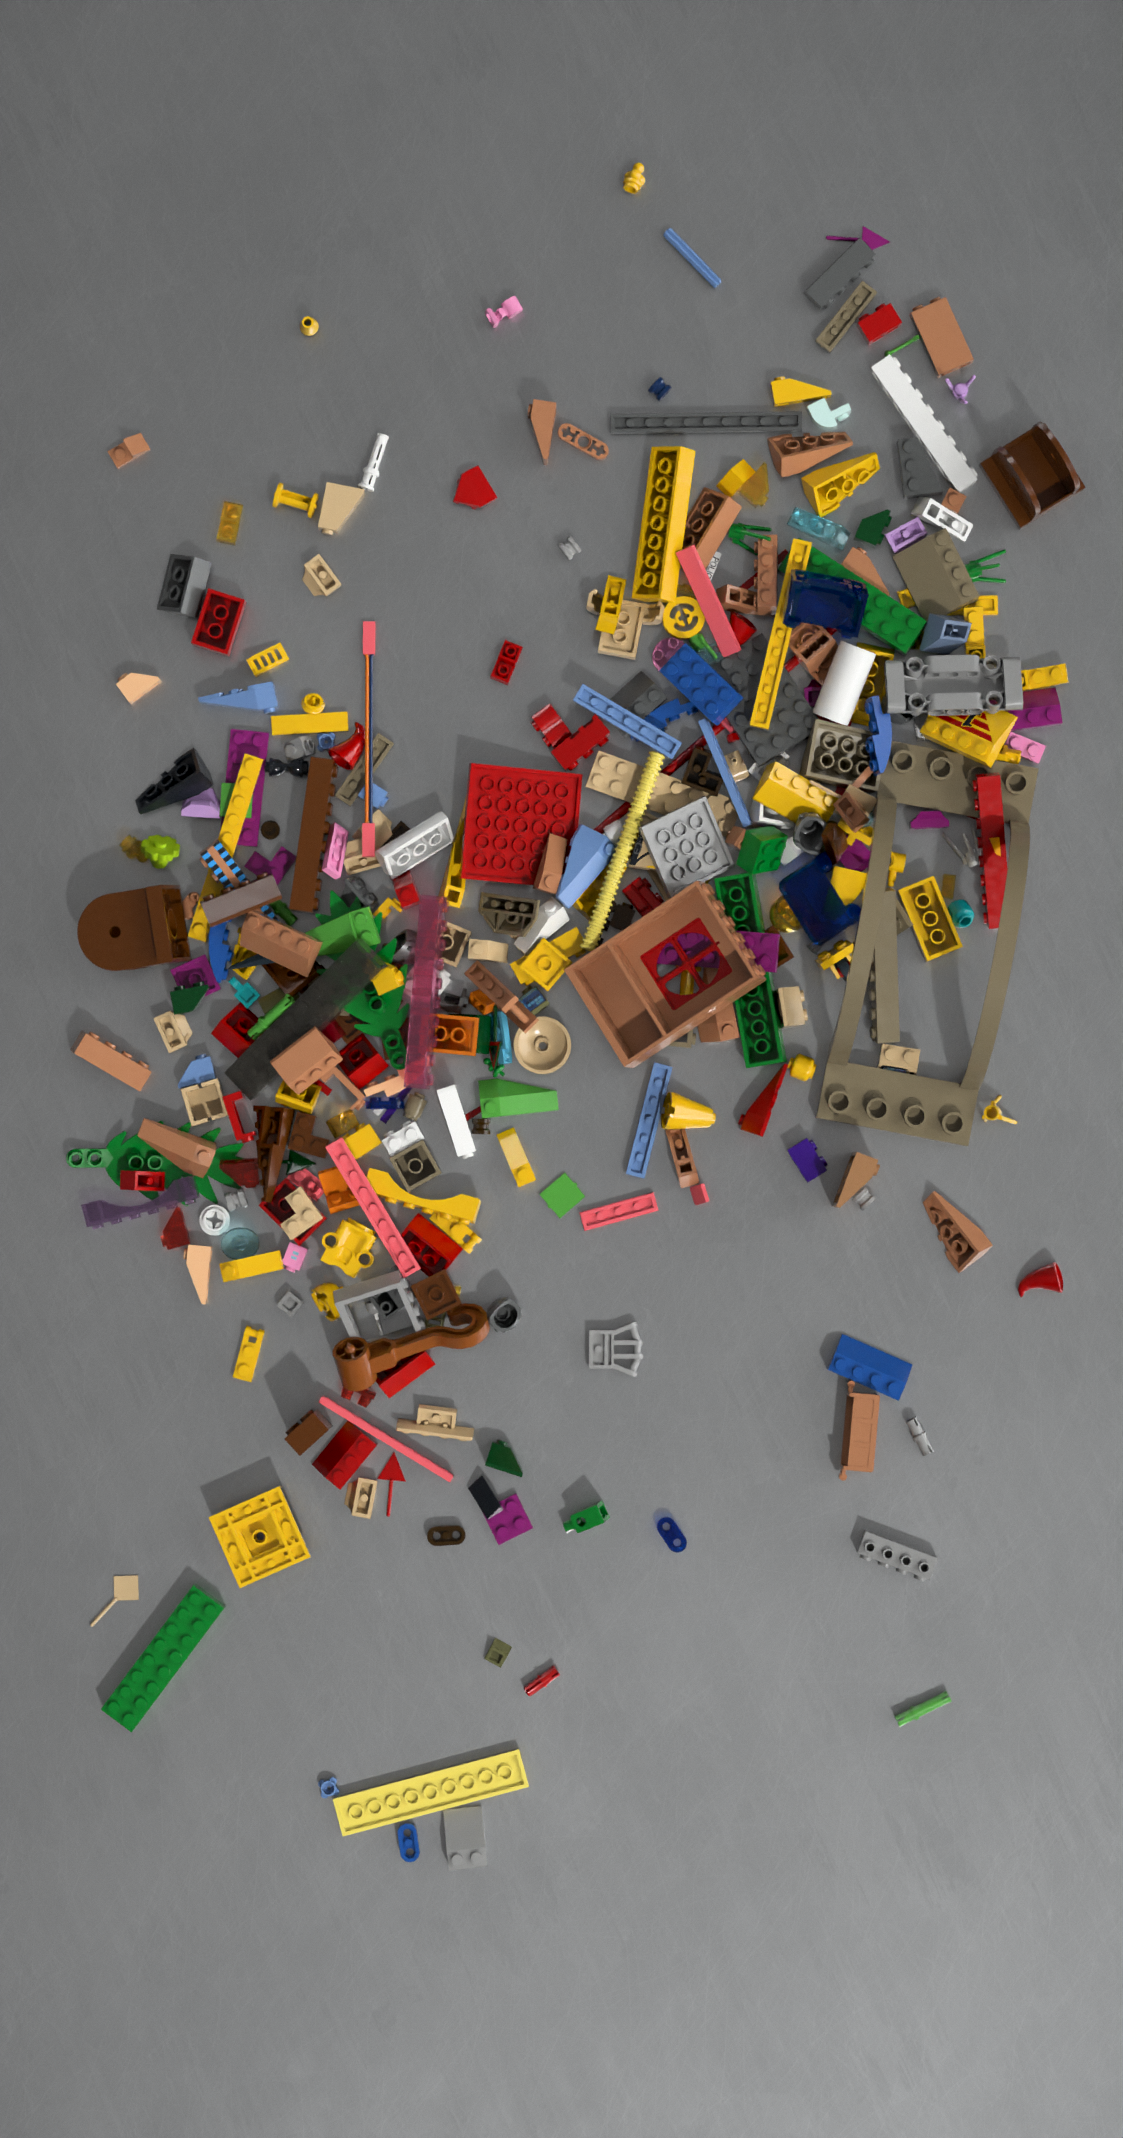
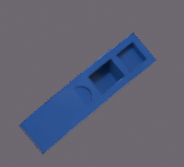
M879 695L866 699L865 711L869 714L870 719L869 730L873 734L866 738L865 747L870 755L869 766L874 776L884 773L892 744L890 714L882 713Z
M677 698L658 707L643 720L665 732L664 729L668 727L666 720L669 719L670 722L680 719L682 714L687 713L690 716L699 711L692 702L680 705ZM630 735V739H631V740H634V739H635L636 742H639L638 739H636V738H634L633 736Z
M233 919L210 927L209 931L210 963L216 981L221 984L223 980H227L229 969H226L227 961L231 962L233 951L230 950L231 946L224 944V941H228L230 930H227L228 922L232 923Z

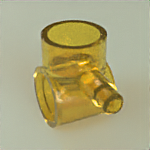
M351 1109L326 1121L334 1139L360 1125Z

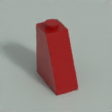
M410 869L392 880L395 892L404 910L423 903Z

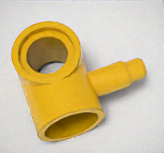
M891 851L888 886L893 887L897 872L903 873L906 854Z

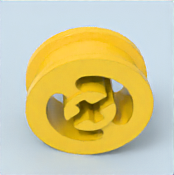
M688 596L676 597L675 603H668L666 605L662 622L670 636L680 640H687L701 631L705 622V616L697 600ZM688 605L693 608L692 612L685 608L682 609L684 616L688 615L686 620L688 626L692 618H697L696 626L685 632L675 629L674 625L683 628L685 624L683 620L679 621L681 617L680 611H677L674 619L670 618V613L674 607Z

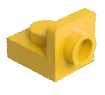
M388 897L373 915L376 917L379 912H382V918L385 919L392 911L389 909L391 906L399 913L403 910L400 908L401 904L396 898L391 900Z

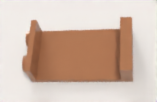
M940 297L934 298L930 301L929 305L923 307V304L912 309L913 312L910 313V318L914 320L935 366L934 372L937 379L973 363V356L946 297L942 299Z

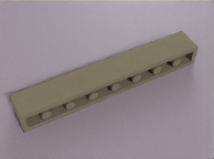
M891 887L885 888L868 978L869 982H871V989L868 991L869 1000L871 1001L869 1017L872 1020V1027H870L869 1032L870 1037L877 1044L900 1042L896 891Z

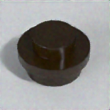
M269 820L262 824L261 834L264 838L272 840L278 837L280 827L275 821Z

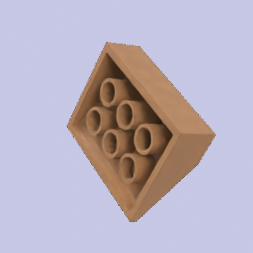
M859 1152L851 1153L832 1207L840 1208L872 1176L877 1175L880 1165L877 1164V1159Z

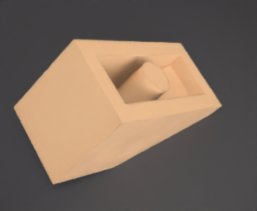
M125 673L117 679L119 682L116 685L128 702L132 704L162 681L156 676L130 673L128 675Z

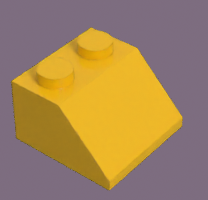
M283 1080L276 1093L275 1102L312 1115L322 1087L312 1084L298 1095Z

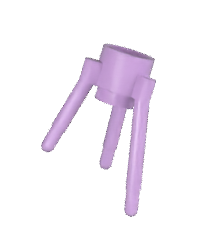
M973 375L965 384L957 383L955 385H952L950 380L946 378L945 381L949 390L952 391L953 397L959 400L960 403L967 404L968 402L964 398L967 395L968 387L976 376Z

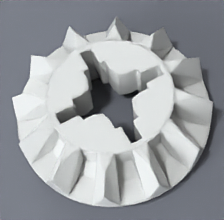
M210 1205L201 1212L200 1226L209 1235H220L228 1229L230 1215L224 1207ZM215 1212H217V1218L223 1220V1222L216 1223L215 1229H213V1222L207 1220V1218H213Z

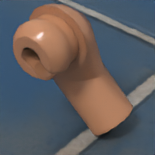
M197 892L189 893L182 902L185 920H190L194 917L193 908L200 898Z

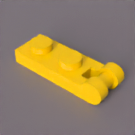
M434 1213L429 1218L469 1254L473 1251L474 1245L476 1243L479 1244L482 1240L466 1225L459 1223V1219L452 1217L451 1220L443 1219L438 1213ZM466 1234L471 1237L467 1243L462 1240Z
M246 1325L233 1378L252 1382L265 1330H255L251 1326ZM250 1336L257 1338L256 1343L249 1342Z

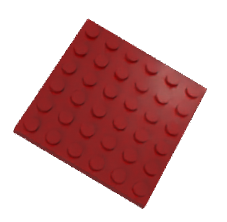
M469 763L459 878L534 885L549 833L568 839L562 874H564L567 866L565 860L566 857H569L571 851L570 841L578 828L583 774Z

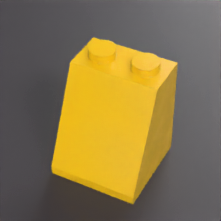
M838 866L833 867L822 911L823 914H826V918L837 920L838 917L843 916L863 890L867 873Z

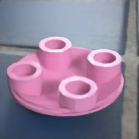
M674 637L665 638L658 642L652 653V660L656 669L659 671L685 643Z

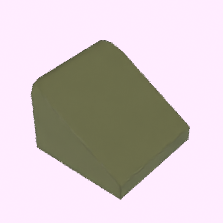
M495 1638L484 1659L501 1668L512 1647Z

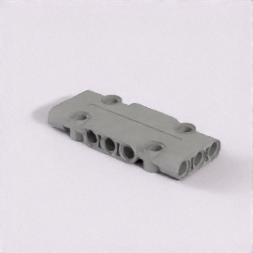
M978 655L928 656L924 660L918 657H911L908 661L885 660L887 714L909 713L913 716H918L922 713H928L931 716L977 715L983 711L995 714L998 711L1023 710L1020 657L998 658L995 655H988L984 659H980ZM992 664L995 668L990 669L986 665ZM916 666L919 670L913 671L909 667ZM989 700H995L998 704L993 705ZM918 702L921 706L916 707L912 703Z

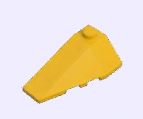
M869 453L823 467L801 478L804 493L819 518L836 510L840 506L839 503L846 496L850 497L853 494V490L859 484H864L880 469L877 453Z

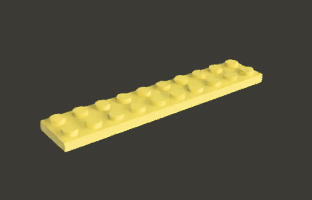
M516 1749L333 1798L342 1836H347L527 1788L529 1784L520 1750Z

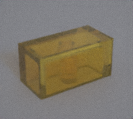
M943 874L941 889L943 899L953 900L956 875Z

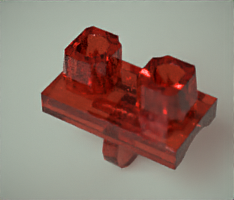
M343 1386L341 1397L351 1400L354 1391H349ZM368 1389L355 1391L361 1394L357 1404L367 1408L377 1393Z

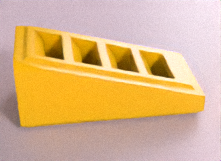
M281 643L246 659L255 677L289 660ZM277 649L282 657L280 660L274 652ZM267 654H272L275 660L274 663L271 662ZM262 657H265L268 666L265 667L261 660ZM256 660L259 662L261 666V669L259 670L257 669L254 661Z

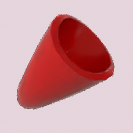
M736 612L730 613L729 623L741 646L757 629L743 615ZM718 646L711 647L715 653L721 654Z
M355 722L356 730L350 738L327 749L331 759L338 766L346 770L354 768L365 745V729L358 722Z
M1053 1262L1027 1274L1019 1283V1296L1023 1297L1024 1293L1029 1289H1044L1062 1293L1063 1278L1058 1264Z

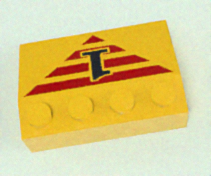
M983 711L977 715H928L920 733L928 740L991 768L1018 717L1006 711H998L995 714Z

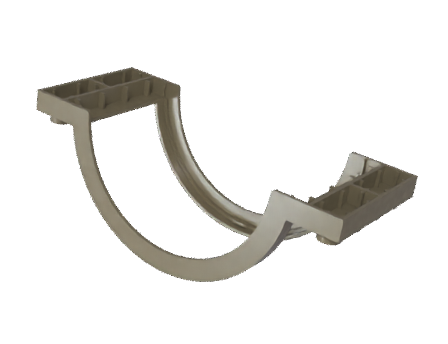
M892 741L888 763L884 773L881 774L879 789L876 793L877 802L872 814L871 848L858 926L842 1003L834 1034L829 1044L816 1118L956 1145H969L978 1091L983 1083L993 1051L1016 947L1029 860V818L1039 768L997 760L989 768L959 753ZM998 772L1001 779L1004 823L1010 825L1008 868L987 990L974 1045L962 1082L954 1083L848 1063L862 1010L877 938L891 858L897 803L978 818V810L975 811L974 799H977V794L973 792L972 780H975L976 774Z

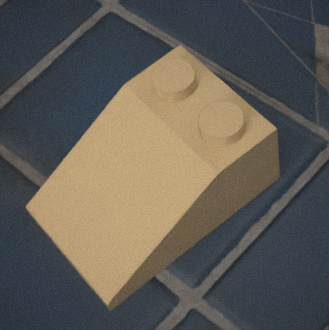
M799 986L778 988L775 992L781 1028L805 1025L808 1016L807 1010L802 1008V1002L805 1001L803 990H799Z

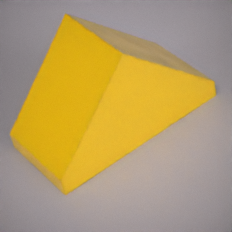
M742 459L727 472L716 487L724 495L732 498L757 472Z

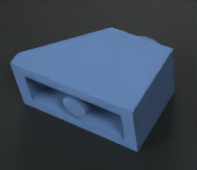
M206 1054L195 1056L196 1060L191 1061L178 1083V1088L182 1089L217 1079L212 1057H207Z

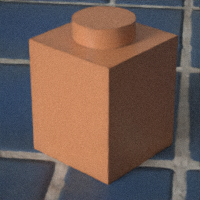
M949 488L941 505L958 514L967 496Z

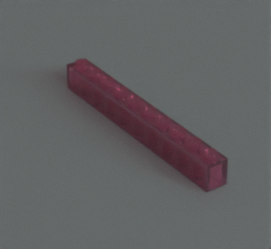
M420 895L404 1087L430 1089V1086H433L434 1074H431L432 1066H435L436 1056L433 1055V1049L437 1046L435 1028H438L439 1017L436 1015L437 1009L440 1008L441 1004L438 992L442 988L440 970L444 968V959L441 958L442 951H445L446 940H443L444 932L447 931L445 913L449 911V901H447V897Z

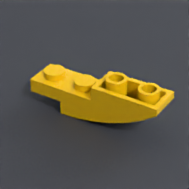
M983 606L963 607V620L972 623L967 642L964 643L965 655H978L980 659H984L986 651L984 645Z
M1065 663L1021 670L1022 691L1069 683Z

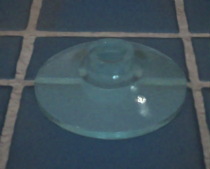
M234 1228L226 1232L222 1237L221 1249L227 1257L234 1260L251 1257L259 1249V1238L254 1231L248 1228Z

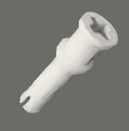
M377 433L368 465L363 468L364 474L361 483L357 486L358 488L374 492L373 486L376 477H379L378 468L389 436Z

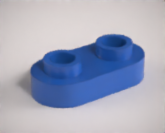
M403 1823L398 1829L400 1855L404 1861L414 1862L420 1854L417 1829L411 1823ZM405 1829H409L411 1831V1834L409 1836L404 1834ZM408 1848H412L414 1850V1853L412 1855L407 1854L406 1850Z

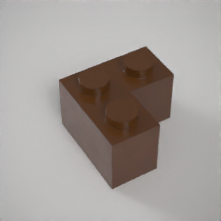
M297 1111L287 1149L326 1159L328 1151L325 1146L330 1144L331 1140L313 1136L317 1117Z

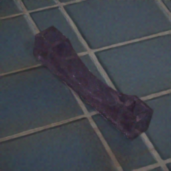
M195 1175L174 1180L169 1188L159 1197L142 1205L132 1207L119 1206L104 1200H98L81 1206L87 1227L92 1226L94 1230L104 1227L103 1223L111 1221V1225L121 1223L122 1218L129 1217L130 1220L140 1218V1213L148 1212V1215L159 1213V1208L166 1207L167 1210L177 1208L178 1203L185 1202V1205L196 1203V1199L200 1198Z

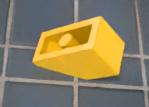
M374 957L363 960L378 995L405 985L403 982L404 976L396 966Z

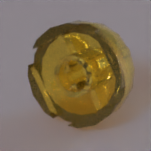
M785 894L773 902L769 911V919L775 929L788 934L803 928L807 924L808 915L805 916L804 910H806V907L799 898L794 895L786 896Z

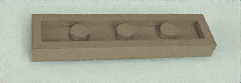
M861 281L815 342L831 353L875 297L877 291L864 281Z
M380 733L373 740V774L394 746L393 742ZM365 753L335 794L338 799L350 807L365 785Z

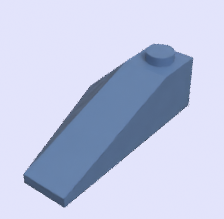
M272 681L247 686L246 691L243 689H233L228 692L229 694L222 692L198 698L201 704L264 711V714L273 713L275 709L279 708L275 685Z
M583 824L578 826L571 838L569 845L571 846L569 857H566L565 860L567 866L565 873L561 876L556 893V898L567 909L576 902L609 864L613 857L612 854L615 853L614 849L617 848L607 836Z

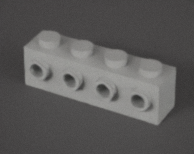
M864 1530L857 1549L860 1558L871 1561V1558L878 1560V1565L886 1568L889 1565L894 1566L897 1572L905 1575L907 1572L915 1574V1579L921 1581L931 1579L938 1560L936 1556Z

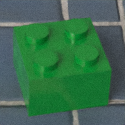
M773 825L746 830L736 864L751 875L778 870L788 836Z

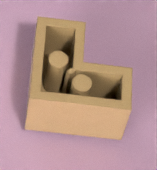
M302 1186L285 1197L296 1214L280 1225L290 1240H294L324 1218Z

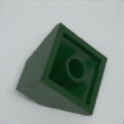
M497 1439V1442L493 1441L485 1466L522 1477L523 1470L512 1448L508 1446V1442Z

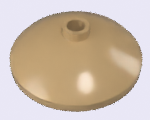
M540 1016L537 1017L539 1021L526 1034L520 1028L518 1029L514 1038V1052L519 1063L528 1071L537 1074H548L561 1068L569 1058L571 1039L567 1029L559 1021L550 1017ZM539 1043H546V1048L540 1049Z

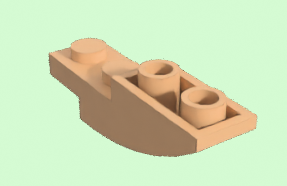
M428 1053L418 1056L417 1061L412 1063L409 1061V1065L405 1069L397 1070L398 1077L393 1074L385 1077V1082L380 1084L377 1081L367 1084V1089H364L366 1097L385 1091L386 1096L390 1097L404 1090L428 1069L434 1060L433 1055L429 1056Z

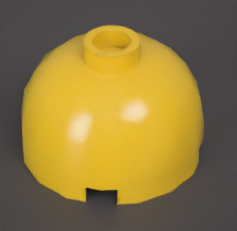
M328 1282L312 1289L311 1291L314 1293L311 1296L319 1311L322 1312L324 1310L328 1314L325 1317L330 1321H335L340 1315L334 1303L333 1291L343 1287H338L336 1284Z

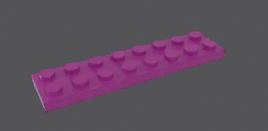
M736 931L743 935L746 941L744 942L746 948H750L756 957L754 959L756 964H760L765 972L777 973L780 934ZM686 933L678 937V942L690 958L711 944L708 937L699 933ZM668 943L661 951L657 964L681 965L682 960L673 945ZM713 951L695 963V967L719 968L720 957L718 952Z

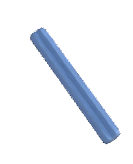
M671 228L664 232L663 236L714 288L721 283V279Z

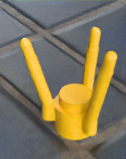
M998 1095L984 1109V1115L982 1116L984 1122H987V1119H999L1017 1124V1121L1002 1116L1001 1109L996 1106L1002 1095Z

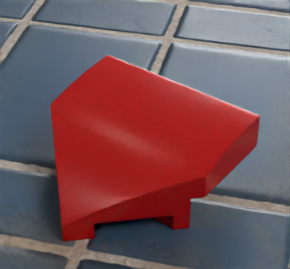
M477 465L460 475L453 503H461L475 510L477 507L481 508L497 499L492 487Z

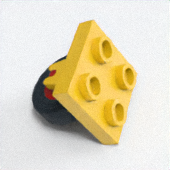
M842 939L833 945L834 948L830 951L824 950L817 955L818 958L814 961L822 970L830 968L835 978H843L846 982L851 961L849 954L852 953L854 945L850 941H843Z

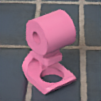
M512 296L501 304V308H498L496 312H493L491 308L486 309L485 315L492 327L496 328L499 321L505 316L511 319L519 314L523 308L517 297Z

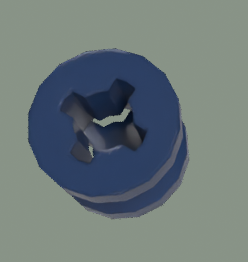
M660 377L652 384L648 392L654 394L656 399L661 401L672 387L666 385L664 379Z

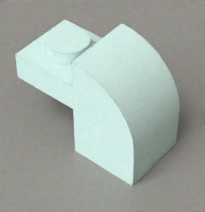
M825 398L808 405L806 408L812 422L823 430L836 429L838 426L836 420L838 419L839 422L843 421L851 413L848 403L831 411Z

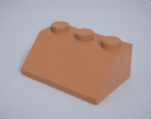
M314 1026L273 1058L270 1063L286 1084L299 1095L340 1063L343 1058L336 1046Z

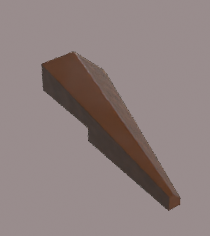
M254 1105L253 1111L257 1114L255 1128L258 1129L259 1137L256 1140L258 1168L262 1171V1179L259 1181L260 1186H263L264 1194L261 1201L271 1203L295 1110L285 1107Z

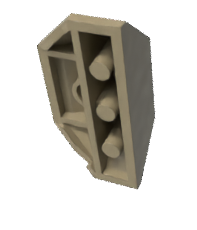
M481 892L478 912L484 917L494 933L526 937L538 919L540 900Z

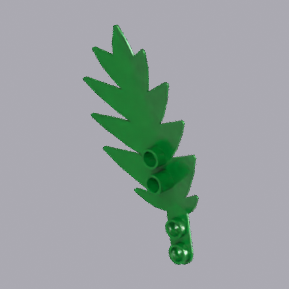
M331 890V916L318 913L315 916L322 925L347 912L362 908L360 899L356 897L350 908H348L344 901ZM379 912L374 918L379 935L382 924V912ZM394 938L375 955L377 944L360 950L326 955L346 967L318 969L317 973L348 990L357 992L328 995L327 998L342 1010L369 1023L355 1024L354 1027L365 1034L376 1037L381 1036L391 1065L397 1070L405 1069L409 1065L410 1059L399 1029L406 1020L410 1004L406 1003L399 1012L398 1010L406 985L408 965L404 964L399 969L404 976L403 982L405 985L378 995L363 961L374 957L391 964L396 950L397 939ZM396 1040V1046H391V1041ZM398 1058H403V1063L398 1064Z
M191 1123L184 1124L178 1130L188 1133ZM221 1128L213 1129L200 1137L214 1142ZM126 1131L115 1136L106 1148L72 1149L66 1154V1162L70 1167H105L109 1177L119 1187L121 1170L165 1172L164 1187L186 1207L188 1206L182 1177L205 1198L218 1204L208 1176L226 1186L241 1189L242 1187L235 1174L258 1168V1164L236 1156L243 1143L229 1144L216 1149L208 1171L201 1178L184 1172L139 1138L137 1134L122 1144L127 1134ZM73 1155H78L76 1161L72 1160ZM97 1155V1159L93 1161L91 1156ZM138 1190L157 1205L161 1204L158 1191Z

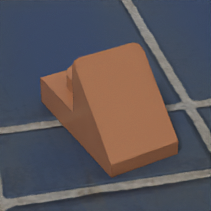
M141 433L124 438L123 443L107 451L117 469L150 450Z
M845 792L833 804L850 829L855 833L869 821L865 814L867 812L866 809L848 792Z

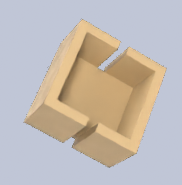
M217 1078L201 1083L203 1088H200L197 1084L181 1089L191 1126L194 1127L210 1122V1117L212 1120H217L228 1116L222 1098L224 1093L220 1079Z

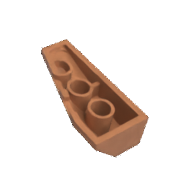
M824 432L820 436H810V433H803L802 437H792V434H783L767 438L774 467L781 477L801 473L853 445V441L846 432Z
M936 1191L932 1192L923 1202L931 1223L936 1225L940 1234L938 1235L939 1241H943L947 1250L945 1254L958 1273L981 1258L993 1246L981 1229Z

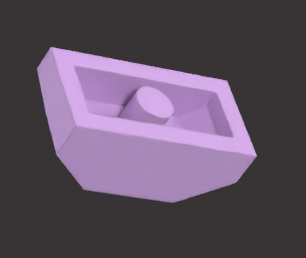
M916 517L884 536L893 552L899 553L924 539L927 531L920 518Z
M209 788L199 795L183 800L181 816L220 818L221 801L217 798L214 789Z

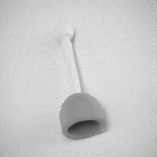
M371 1301L366 1302V1309L369 1313L374 1314L379 1335L382 1336L383 1331L378 1317L379 1312Z

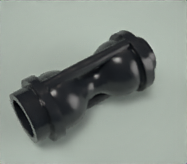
M270 758L269 762H266L265 772L269 773V777L289 772L295 777L300 776V778H303V776H308V761L297 759L290 763H283L279 759Z

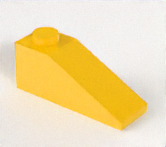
M777 377L770 383L774 407L831 398L830 390L790 378Z
M608 575L595 630L610 634L615 633L626 579Z
M514 1127L497 1134L496 1136L518 1187L535 1181V1175Z
M280 1250L219 1264L223 1282L284 1269Z

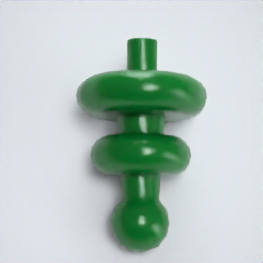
M484 1058L483 1062L489 1066L488 1070L490 1072L493 1071L490 1059ZM504 1064L496 1066V1070L493 1072L494 1078L499 1075H505L502 1072L505 1067Z

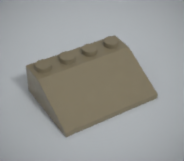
M946 528L929 535L892 556L921 617L928 621L930 613L948 615L976 602L979 598V594Z
M814 719L802 758L799 775L808 780L847 788L869 766L870 755L866 751L865 743L867 741L866 738L873 734L867 730ZM872 773L859 789L870 794L877 792L881 774L874 776Z

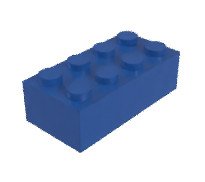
M687 643L659 670L717 726L744 698Z

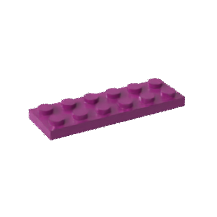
M231 729L225 783H236L245 753L264 759L253 792L252 818H245L237 843L239 846L258 847L265 765L269 743V733ZM222 816V819H221V828H222L223 821H224V818H225V817H223V816Z

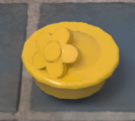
M310 693L302 699L301 706L309 714H318L324 710L325 703L320 695Z

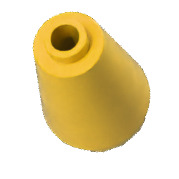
M675 1092L667 1093L663 1103V1107H665L664 1114L661 1113V1127L663 1129L709 1128L711 1124L715 1123L716 1113H713L712 1108Z

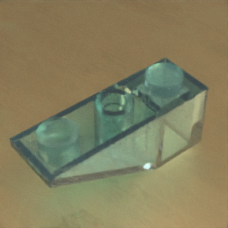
M796 507L787 525L840 550H843L851 534L840 524Z

